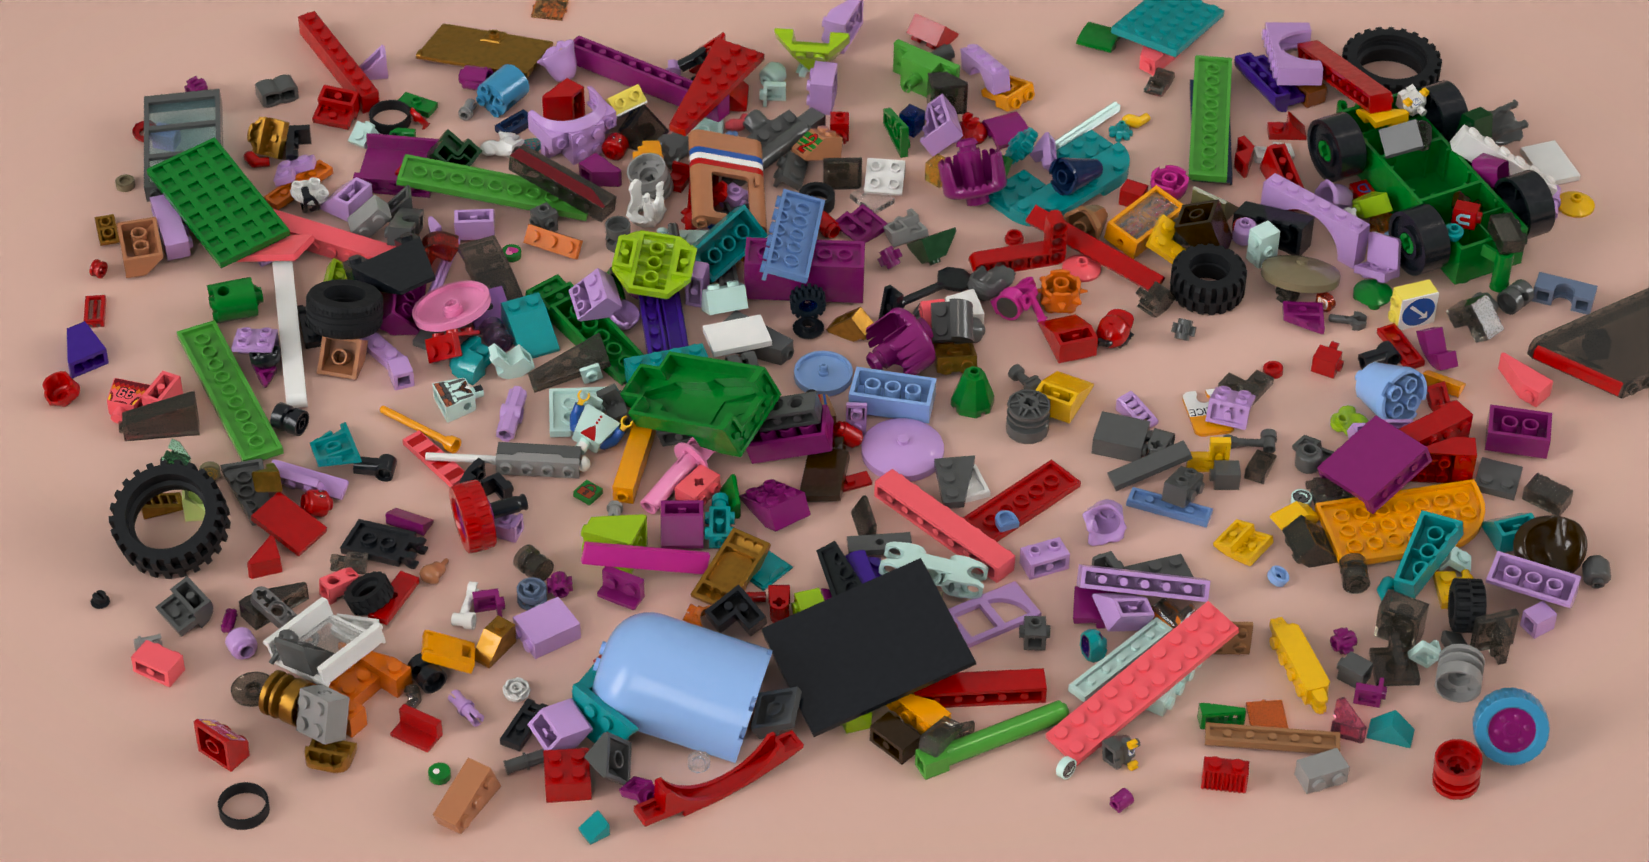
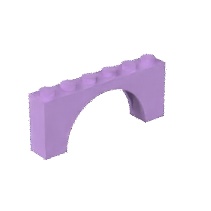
M1266 22L1265 29H1262V40H1264V47H1266V55H1268L1272 77L1276 79L1277 85L1322 86L1323 66L1321 61L1302 59L1285 52L1297 48V43L1311 41L1310 24Z
M1274 173L1263 182L1261 205L1283 210L1298 209L1310 213L1320 220L1332 235L1336 244L1337 260L1354 269V265L1360 264L1365 260L1370 229L1369 223L1277 173Z

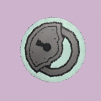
M1297 489L1291 494V503L1298 501L1311 506L1312 494L1307 490Z
M1069 756L1063 757L1056 768L1057 776L1064 780L1069 779L1076 769V760Z

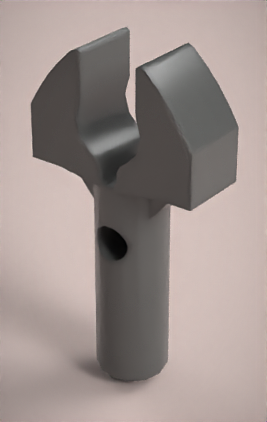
M1354 311L1352 316L1330 314L1328 320L1329 322L1350 324L1352 330L1360 331L1366 328L1367 316L1362 312Z

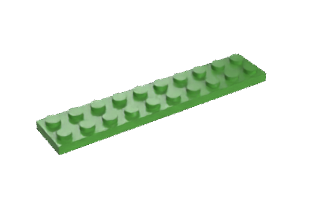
M1195 55L1189 180L1216 183L1227 182L1232 58Z
M408 154L404 156L396 185L406 187L409 185L411 188L530 210L547 202L552 208L557 210L559 216L583 221L587 220L591 201L559 183Z
M213 320L177 331V338L241 461L260 458L265 460L284 454L278 437L216 321Z

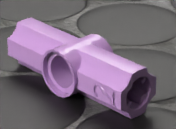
M514 386L512 389H509L506 402L500 408V421L496 430V436L505 442L514 439L518 424H521L523 420L527 391L520 386Z

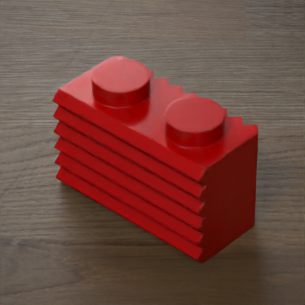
M1204 756L1201 788H1206L1207 790L1215 789L1216 791L1224 790L1225 792L1233 791L1234 793L1242 792L1245 794L1250 761Z

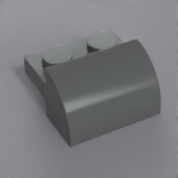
M953 298L948 302L931 303L933 343H974L973 304L970 301Z
M187 576L170 589L173 593L171 596L155 607L181 637L196 625L203 628L213 614V604L210 599Z

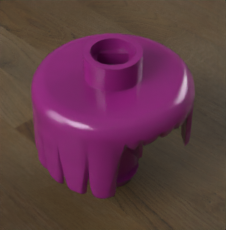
M965 138L957 141L956 147H959V151H957V155L953 156V164L951 157H946L944 161L941 159L938 162L944 196L952 200L966 199L967 206H977L990 202L989 194L998 192L1007 185L1002 152L999 149L995 151L994 148H990L988 153L984 149L982 150L981 158L980 148L976 147L978 141L975 138Z
M893 308L866 329V339H871L868 342L869 347L872 348L878 345L866 356V361L871 369L883 370V368L888 369L892 365H899L903 368L904 374L918 375L935 361V348L931 341L934 335L931 327L923 318L919 317L917 319L904 308Z

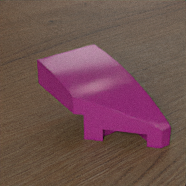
M251 363L263 388H266L277 372L276 366L269 369H260Z

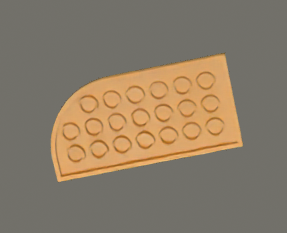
M1475 479L1400 490L1374 514L1368 512L1364 502L1356 497L1315 503L1314 508L1341 569L1401 560L1422 510L1463 521L1464 535L1455 545L1457 548L1463 547L1476 537L1482 527L1485 516L1484 498Z

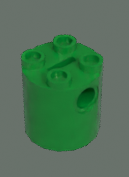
M251 277L207 285L209 304L213 311V320L216 323L258 316V305L264 302L261 287L253 284Z

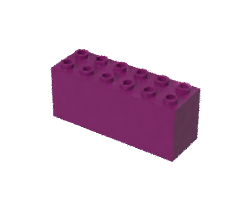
M746 237L744 284L747 299L790 301L789 296L792 289L795 290L796 286L801 288V284L807 286L805 283L772 274H767L766 280H762L763 273L759 271L762 260L766 261V259H763L765 247L769 248V246H766L767 238ZM816 240L807 283H811L812 287L814 284L818 288L821 287L822 291L825 292L826 302L863 303L865 241Z

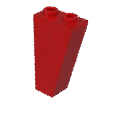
M1272 144L1268 146L1260 165V170L1265 179L1267 180L1274 173H1277L1304 188L1286 144ZM1289 209L1288 211L1295 212V211H1300V210H1298V209Z

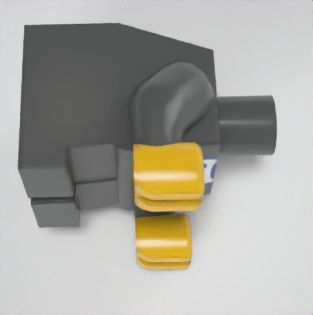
M1119 735L1103 740V760L1116 770L1121 768L1123 764L1130 771L1139 767L1137 766L1138 761H1131V759L1135 757V748L1140 746L1139 739H1131L1128 735Z

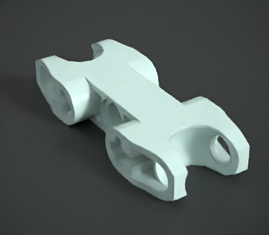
M889 542L886 544L884 556L887 559L881 560L879 567L881 575L888 573L884 566H891L897 569L921 558L935 585L941 586L943 592L947 595L970 599L982 597L984 585L981 581L987 579L989 567L984 563L962 555H953L950 559L926 554L922 546L912 543ZM889 549H898L900 555L892 554ZM974 568H979L984 573L976 574L973 573L972 570ZM967 586H975L979 591L971 592Z

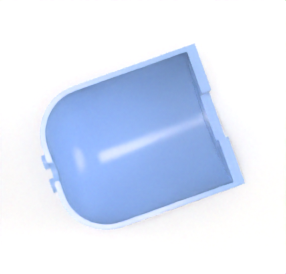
M655 612L639 613L623 620L613 630L608 641L602 642L599 651L602 657L596 658L593 670L597 672L592 690L606 704L639 728V732L736 763L773 650Z

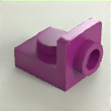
M1380 677L1378 686L1356 682L1353 704L1379 708L1381 699H1386L1387 687L1383 686L1384 678Z
M633 776L619 791L622 797L637 800L639 804L654 798L655 786L652 780Z

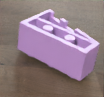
M943 93L927 104L924 118L927 122L926 126H923L924 137H921L920 142L934 157L952 143H956L964 135L956 109Z

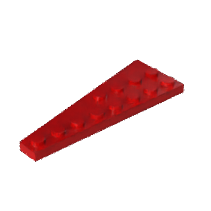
M717 38L669 124V131L686 136L764 61V53Z

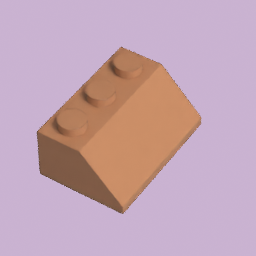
M156 217L117 223L126 278L147 275L164 258Z

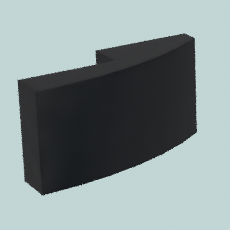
M478 457L464 472L460 483L471 480H478L480 482L486 476L485 461Z

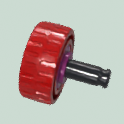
M478 480L462 482L449 488V498L455 525L465 550L470 554L496 546L495 519L528 509L525 494L490 503Z

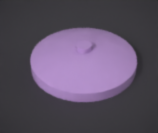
M895 418L880 422L867 431L862 440L861 455L864 464L875 475L881 477L893 469L910 482L924 479L935 472L934 459L944 457V443L939 433L928 424L914 419Z

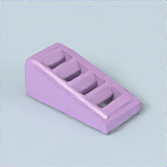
M1132 391L1117 399L1116 411L1121 415L1142 420L1147 419V421H1150V428L1158 424L1159 420Z

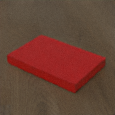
M277 492L251 515L250 519L268 534L274 536L277 541L298 557L327 532L325 525L281 492Z

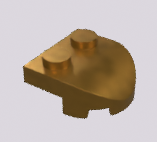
M259 117L255 123H251L247 133V140L253 147L252 151L259 155L282 160L290 122L276 118Z
M312 739L310 745L305 746L304 750L306 765L315 770L332 773L344 772L348 770L357 751V743L343 740L322 744Z

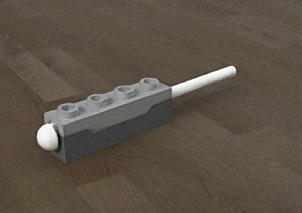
M498 442L496 456L426 452L425 460L471 463L479 457L485 463L496 465V473L499 472L504 475L579 479L580 471H587L591 465L590 460L586 456L582 457L581 446Z

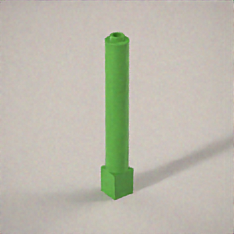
M1057 700L945 744L937 741L915 750V765L924 779L927 780L948 772L949 766L1055 726L1069 715V709L1065 703Z

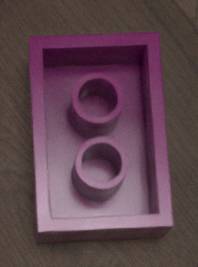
M1490 404L1486 425L1485 450L1547 459L1551 442L1552 413Z

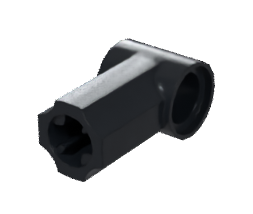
M1390 341L1380 343L1374 350L1358 354V361L1362 370L1373 362L1397 365L1402 358Z
M383 454L379 458L361 457L362 462L354 463L353 465L354 474L373 475L380 481L388 482L393 478L397 459L390 454Z

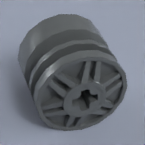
M1024 389L1013 393L1009 397L1007 402L1006 432L1011 439L1023 444H1034L1042 441L1047 436L1051 406L1050 400L1045 394L1032 389Z

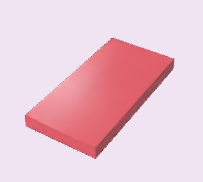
M313 234L290 235L236 262L296 261L315 239Z

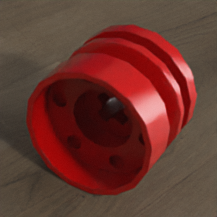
M1451 739L1438 746L1434 757L1432 784L1439 794L1452 800H1463L1477 792L1483 764L1482 753L1479 748L1463 739Z

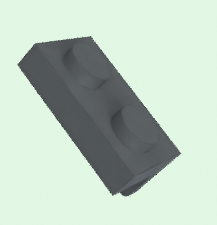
M789 151L785 156H781L777 162L778 169L773 176L775 178L773 186L777 188L781 182H784L798 191L803 185L808 161Z

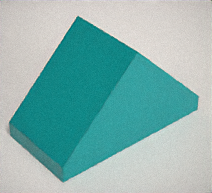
M1393 710L1370 720L1366 738L1410 748L1415 729L1397 710Z

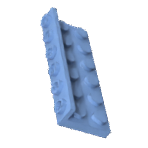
M783 189L782 195L777 196L775 207H778V209H774L772 220H775V222L771 221L769 233H772V235L768 234L766 246H769V248L765 247L763 259H766V261L762 260L759 271L763 273L762 280H766L767 274H772L807 284L825 200Z

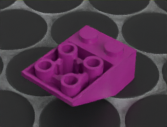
M774 479L766 480L763 482V485L749 488L745 491L746 493L739 495L740 500L766 528L775 532L811 515L805 492Z

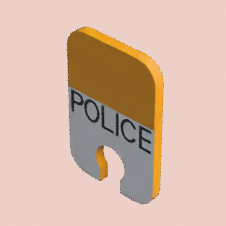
M1215 389L1205 390L1206 396L1209 399ZM1196 391L1186 392L1183 395V403L1196 435L1206 437L1229 434L1234 431L1233 427L1205 421L1209 402H1199Z

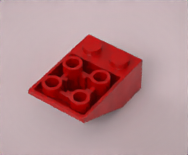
M1074 314L1038 322L1058 363L1097 355L1098 337L1091 324L1078 315Z
M1452 437L1427 445L1426 447H1428L1432 462L1410 482L1451 483L1473 479L1477 459L1476 438Z

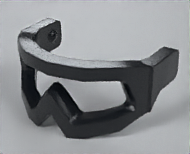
M302 187L303 203H300L302 212L304 214L307 213V206H309L307 203L312 200L315 205H310L312 208L309 210L311 212L320 210L318 201L309 193L308 187Z

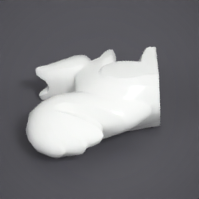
M499 131L500 141L488 140L480 146L482 155L492 156L495 154L496 156L507 157L513 160L516 159L510 155L518 148L526 151L522 147L525 140L519 139L520 136L512 132Z

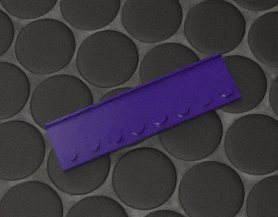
M678 291L668 299L638 295L647 354L689 346L680 292Z

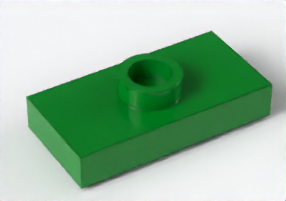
M405 92L398 99V101L407 104L410 109L413 107L421 116L427 118L438 108V102Z

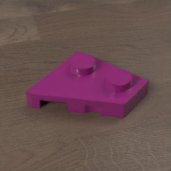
M1283 301L1282 312L1284 321L1319 334H1324L1323 303Z

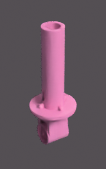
M693 437L687 443H678L674 447L677 461L641 500L642 508L650 514H655L661 507V501H667L674 493V487L696 467L702 464L708 468L707 460L715 451L700 447Z

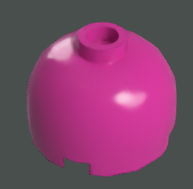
M1166 165L1165 168L1160 169V167H1157L1152 171L1150 179L1151 189L1157 185L1177 200L1186 193L1189 176L1187 177L1184 169L1174 165Z

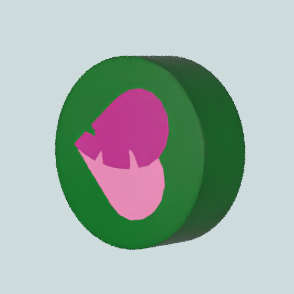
M509 244L502 248V258L505 261L516 262L520 260L522 254L521 248L518 245Z

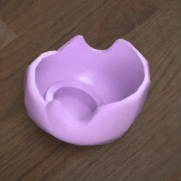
M622 300L623 307L609 316V318L621 330H629L638 322L640 312L632 302Z

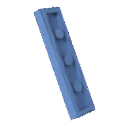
M1132 487L1126 506L1207 528L1213 514V508L1191 502L1185 508H1181L1162 501L1161 494Z

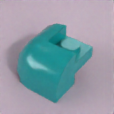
M475 335L470 336L460 345L462 356L450 359L449 364L454 376L465 378L468 384L472 386L485 375V368L492 363L489 359L491 355L488 346L482 344L481 337Z

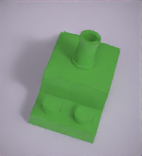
M897 39L894 42L893 72L901 75L900 86L904 92L906 90L907 93L913 91L929 99H932L938 92L952 98H956L959 95L960 65Z

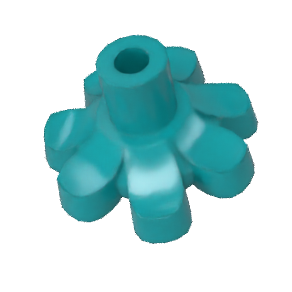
M1120 120L1115 126H1110L1108 130L1110 137L1116 136V142H1121L1122 138L1129 140L1130 136H1133V131L1129 129V125L1123 120Z

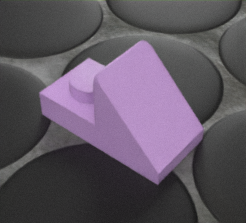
M1046 132L1036 143L1029 155L1035 162L1042 161L1044 169L1048 171L1051 163L1057 159L1055 140L1049 132Z

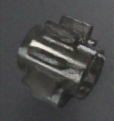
M1276 287L1275 290L1278 295L1276 299L1282 304L1283 301L1296 302L1300 296V292L1289 291Z

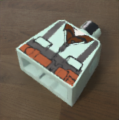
M465 378L432 383L434 399L447 423L475 411V399L484 396L481 384L470 387Z

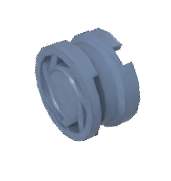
M529 577L518 583L517 603L522 609L529 610L547 602V586L543 580Z

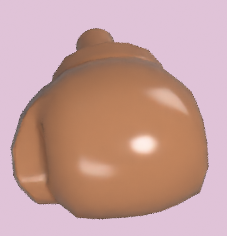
M445 558L441 563L436 561L423 566L419 573L421 580L428 584H438L439 578L446 571L445 565L449 560Z

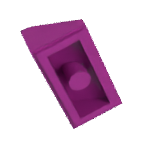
M394 508L385 514L386 524L414 531L422 536L426 534L434 522L433 519L399 508Z

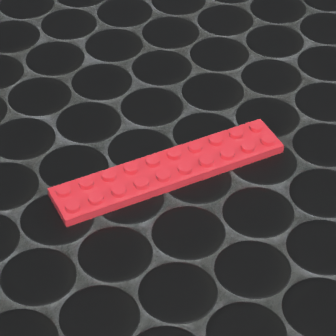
M1207 601L1048 731L1046 739L1064 756L1075 759L1077 767L1102 746L1103 740L1117 734L1237 635L1239 628Z

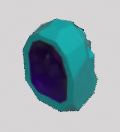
M1088 629L1080 636V648L1087 661L1098 662L1107 653V639L1101 635L1100 631L1095 629Z

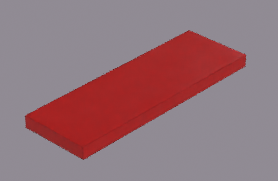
M1051 459L963 518L974 527L979 528L988 537L998 542L1018 529L999 532L995 525V516L999 511L1008 510L1013 512L1020 522L1019 527H1021L1079 488L1081 481Z

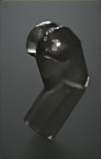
M415 684L405 686L404 693H407L406 696L409 698L405 704L416 708L422 701L420 689Z

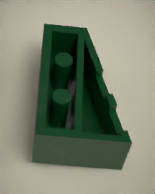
M1482 107L1462 113L1457 132L1465 124L1469 128L1474 127L1477 129L1480 135L1488 136L1492 139L1493 114ZM1465 159L1467 163L1472 167V163Z

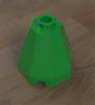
M974 366L966 368L951 397V406L953 408L955 406L956 412L961 416L978 418L981 417V413L985 412L986 415L991 412L995 396L987 376L981 368Z

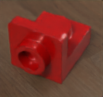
M673 161L672 172L670 173L674 183L673 191L682 193L690 181L689 164Z

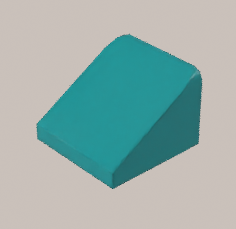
M596 811L579 827V831L591 845L610 835V825L603 815Z

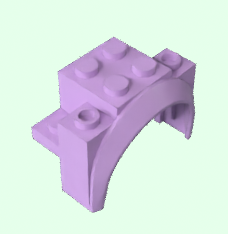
M592 86L587 87L589 90L587 105L593 111L581 118L569 121H554L542 117L534 110L528 112V128L541 141V156L545 160L562 153L575 165L594 153L598 155L603 153L601 146L605 141V134L609 133V129L617 126L616 111Z

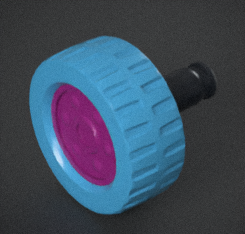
M1513 687L1495 690L1486 695L1474 711L1472 723L1475 740L1484 755L1492 761L1502 765H1521L1533 760L1545 748L1550 732L1549 719L1541 702L1533 694L1526 692V690Z

